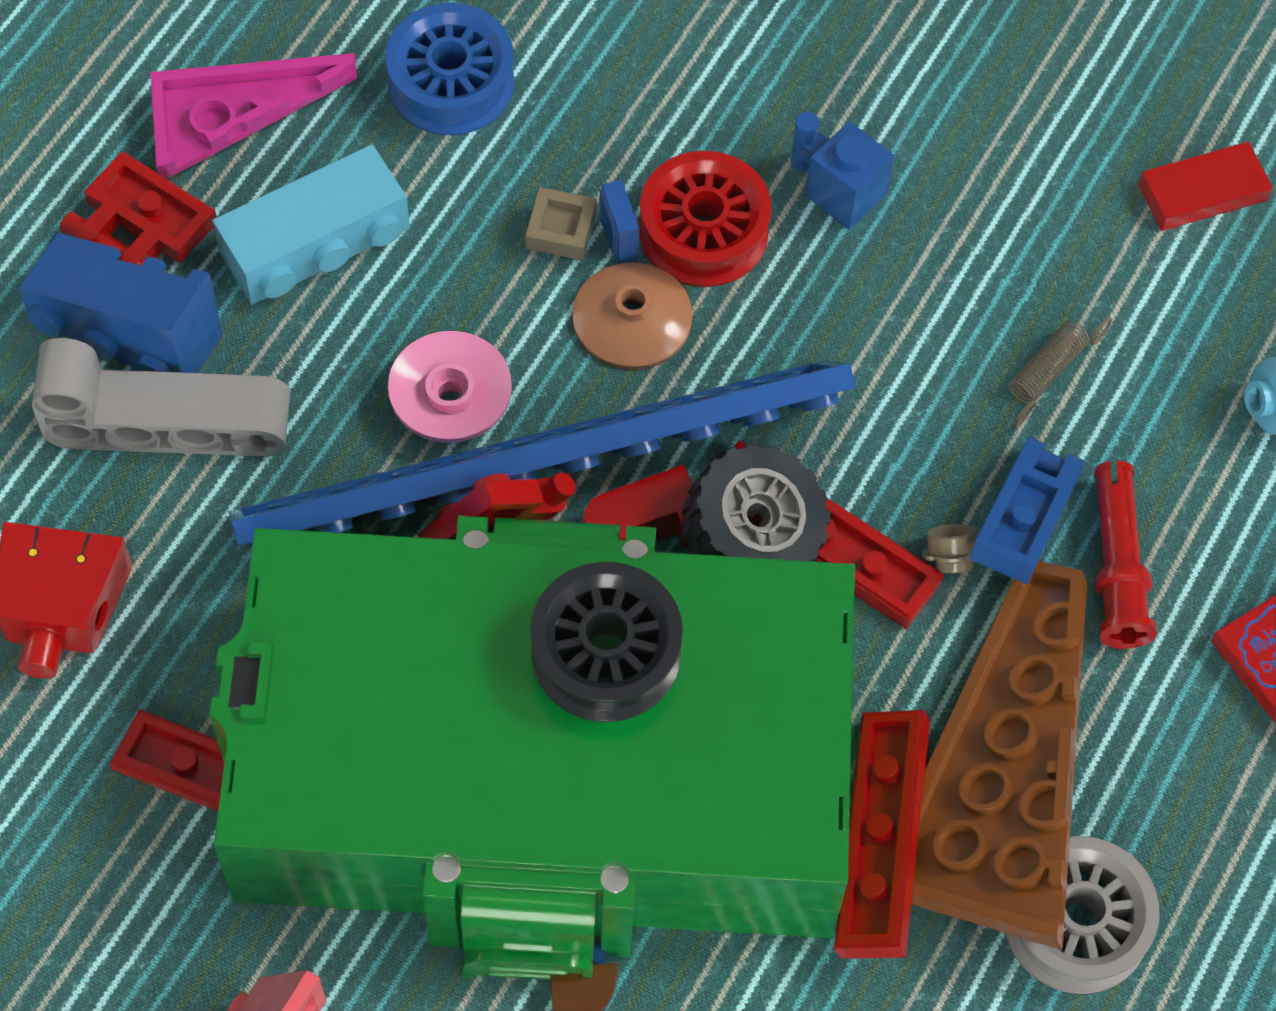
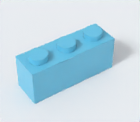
M373 144L212 220L219 253L251 305L265 298L280 297L289 292L295 284L321 271H334L344 265L350 257L373 246L380 247L390 244L402 232L410 229L407 196Z

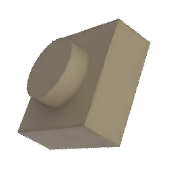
M539 187L525 236L526 249L584 261L597 213V198Z

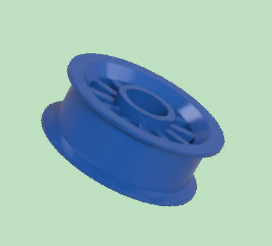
M435 4L408 15L393 30L385 51L388 91L396 110L406 121L417 128L440 135L466 134L477 131L492 123L506 109L514 90V72L512 69L514 53L507 31L498 20L487 12L466 4ZM447 68H456L453 70H445Z

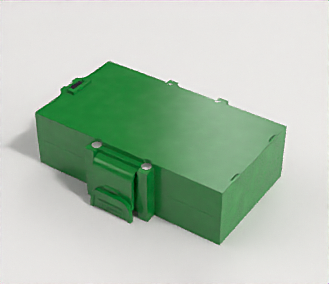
M458 516L456 540L255 528L243 622L237 635L228 643L218 647L216 669L220 690L219 697H212L209 714L224 761L214 847L233 902L425 914L431 947L460 948L462 932L464 958L461 978H471L472 975L550 980V974L567 975L568 973L582 974V977L593 978L594 939L601 940V951H607L606 957L630 959L633 926L832 938L848 885L855 564L655 552L656 528L626 526V541H621L620 525L496 517L494 533H489L488 517ZM595 562L628 564L655 577L674 598L681 615L683 627L680 666L670 690L654 707L643 714L616 722H597L582 719L557 706L539 685L531 660V620L539 598L546 588L562 574L578 566ZM603 602V606H611L612 602ZM590 604L584 606L588 611L591 610ZM625 605L623 611L627 612L630 607ZM600 634L590 640L591 644L603 650L617 648L623 643L621 639L612 634ZM586 671L581 677L588 679L590 672ZM625 672L621 673L623 680L630 678ZM601 677L600 682L610 683V679Z

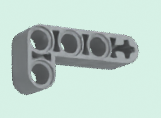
M53 338L44 341L39 348L32 408L42 436L46 441L62 448L75 450L272 456L279 454L285 448L291 390L286 383L279 379L259 375L101 370L97 354L91 346L75 339Z

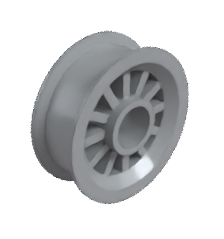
M1072 836L1070 837L1065 906L1080 904L1087 907L1095 916L1096 924L1082 926L1075 923L1068 916L1065 908L1063 944L1065 946L1062 952L1056 948L1005 934L1014 956L1021 966L1035 979L1062 992L1092 994L1120 984L1138 967L1157 933L1160 916L1159 902L1151 878L1143 866L1131 854L1119 846L1099 838ZM1080 873L1089 874L1088 880L1082 881ZM1099 879L1108 884L1104 889L1098 885ZM1117 894L1122 900L1111 902V899ZM1128 918V922L1120 919ZM1115 939L1120 940L1124 943L1120 945ZM1075 948L1080 949L1082 958L1073 957ZM1097 948L1104 956L1098 957Z

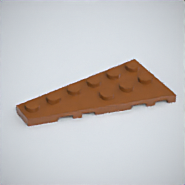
M1039 561L1028 585L1016 579L1013 580L925 769L911 904L1062 950L1087 582L1082 570Z

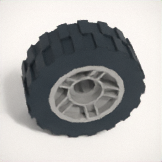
M746 444L742 449L738 450L734 447L725 451L719 459L716 458L696 479L687 492L690 495L684 501L681 513L684 514V523L681 525L683 537L686 536L690 545L688 550L691 554L814 561L819 555L817 551L825 545L829 535L826 533V528L830 524V511H827L825 503L828 500L824 489H820L816 482L818 478L811 469L807 470L800 463L801 460L793 454L787 455L781 452L780 448L771 445L765 448L758 447V444ZM758 514L763 521L759 524V527L754 526L747 518V515L753 517Z

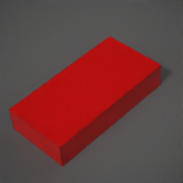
M1249 141L1142 171L1138 186L1161 231L1266 202L1273 190Z

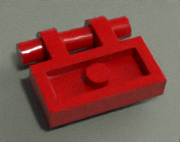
M122 151L84 191L87 204L96 211L87 220L75 212H69L62 219L59 230L66 235L115 247L121 253L118 260L141 266L147 256L156 258L162 252L181 264L213 229L212 220L217 217L213 208ZM119 225L138 237L129 247L111 236Z
M562 472L552 478L545 477L539 480H510L509 475L504 473L483 477L472 484L473 491L459 502L441 508L438 511L439 517L420 531L417 536L418 538L456 540L458 516L488 517L489 533H494L496 517L531 520L551 519L565 508L567 498L575 492V482L570 475Z

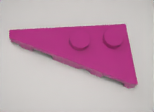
M355 54L150 72L158 174L166 179L357 79Z

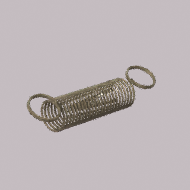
M1110 317L1102 321L1092 334L1090 340L1087 332L1080 324L1071 320L1066 321L1008 383L1011 393L1017 399L1027 404L1014 421L1013 426L1015 428H1018L1027 419L1034 406H1036L1035 401L1091 341V344L1095 345L1103 338L1112 323ZM1068 322H1072V323H1075L1076 325H1078V326L1085 332V334H1086V336H1087V340H1086V337H1085V335L1083 334V332H1082L1078 327H1076L1075 325L1070 324V323H1068ZM1107 323L1099 337L1093 341L1100 329ZM1066 325H1070V326H1073L1074 328H1076V329L1082 334V336L1084 337L1085 342L1083 341L1082 337L1080 336V334H1079L1075 329H1073V328H1071V327H1069V326H1066ZM1067 328L1073 330L1080 337L1081 341L1073 332L1069 331ZM1013 383L1015 384L1016 388H1017L1021 393H1023L1025 396H1027V397H1029V398H1031V399H1027L1026 397L1022 396V395L1014 388ZM1010 384H1011L1013 390H1014L1019 396H1021V397L1024 398L1025 400L1031 401V402H1026V401L1020 399L1017 395H1015V393L1012 391V389H1011V387H1010ZM1017 384H1019V386H1020L1023 390H1025L1028 394L1024 393V392L1017 386Z

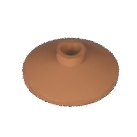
M620 263L598 271L582 285L573 304V328L582 347L598 361L618 369L643 370L668 361L684 346L691 331L692 306L682 285L664 270L643 263ZM636 302L643 306L637 310H630L625 308L623 304Z

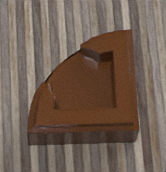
M594 964L593 978L582 977V974L568 973L567 975L550 974L553 1011H605L615 993L618 964Z

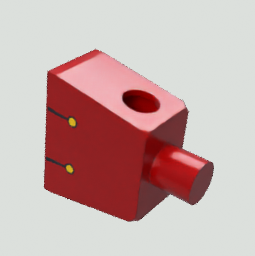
M3 522L0 542V628L7 641L23 644L17 666L19 671L31 677L51 679L57 674L62 650L91 653L98 648L132 569V561L124 537Z

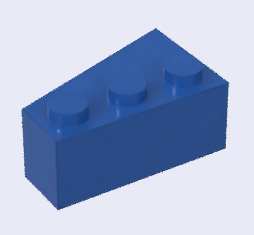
M59 232L19 287L28 319L38 330L52 337H58L60 334H63L71 339L84 342L95 350L99 359L112 361L114 358L134 367L135 371L199 373L223 336L211 278L208 272L193 269L188 278L163 272L167 267L163 260L147 256L141 266L118 260L121 253L115 247Z

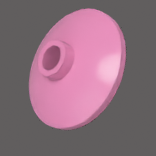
M460 331L436 332L412 342L396 358L388 379L390 403L401 423L413 433L423 438L447 443L466 441L480 436L491 429L504 415L510 402L512 390L510 371L500 352L486 340ZM449 391L457 392L462 396L453 401L440 399L444 393Z

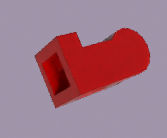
M684 464L600 494L587 505L583 517L584 523L620 525L621 541H626V526L656 528L655 542L676 535L681 548H688L690 546L686 536L683 537L681 525L684 523V514L681 513L683 503L690 495L687 492L692 486V482Z

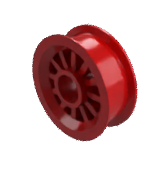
M693 151L680 154L665 161L647 179L640 198L639 238L646 257L654 267L664 270L679 283L689 286H721L745 276L761 260L768 242V225L770 223L772 206L766 184L748 164L736 157L721 152ZM706 216L714 220L701 221L696 219V217Z

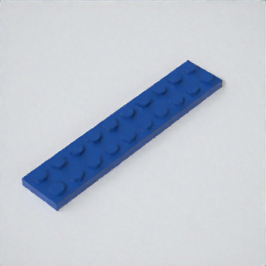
M820 360L231 510L228 513L238 546L249 543L251 547L253 546L255 528L283 530L312 528V531L339 533L353 528L351 517L373 512V516H377L378 521L401 517L415 512L413 501L432 496L434 500H439L440 505L459 502L473 491L472 484L489 475L504 473L509 475L510 480H539L537 469L553 466L554 469L562 468L563 473L584 470L599 465L597 454L612 450L613 454L623 453V457L642 455L660 449L658 438L672 435V439L683 438L684 442H689L720 434L718 425L720 422L730 420L731 424L743 422V426H753L779 419V407L788 405L789 409L802 407L803 411H810L839 403L837 392L853 389L856 386L850 363Z

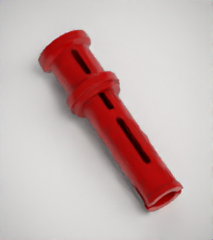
M1116 460L1117 484L1112 483L1110 461L1099 464L1093 472L1096 481L1104 566L1096 576L1095 590L1103 598L1105 621L1099 627L1101 642L1113 648L1130 649L1147 645L1155 640L1157 625L1153 619L1149 618L1147 594L1153 587L1152 576L1140 562L1133 481L1134 468L1128 462Z

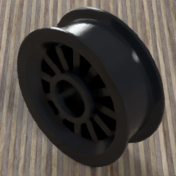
M595 562L569 570L546 588L533 612L531 620V660L539 685L557 706L582 719L597 722H616L643 714L654 707L667 694L679 670L683 627L678 606L661 582L649 573L628 564ZM603 602H612V605L603 606ZM590 604L591 610L588 611L584 606ZM625 605L630 607L627 612L623 611ZM600 634H612L621 639L623 643L617 648L603 650L591 644L590 640ZM586 671L590 672L588 679L581 677ZM625 672L630 678L623 680L621 673ZM601 677L609 678L610 683L600 682Z

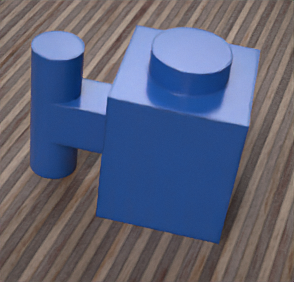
M802 112L797 116L790 159L791 165L800 171L808 170L805 196L850 230L887 195L895 155L850 121L834 136L827 139L818 132L819 118L812 112Z

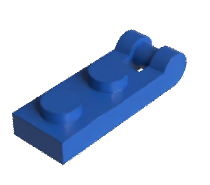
M1032 437L1027 438L974 543L969 557L974 562L1027 585L1086 463V460L1072 454H1068L1065 459L1044 450L1046 443Z

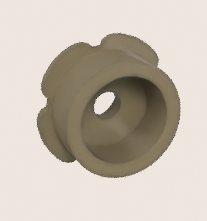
M963 524L943 525L927 531L928 548L922 550V556L928 561H935L936 569L943 573H960L971 570L973 568V561L969 557L978 537V530L974 526Z

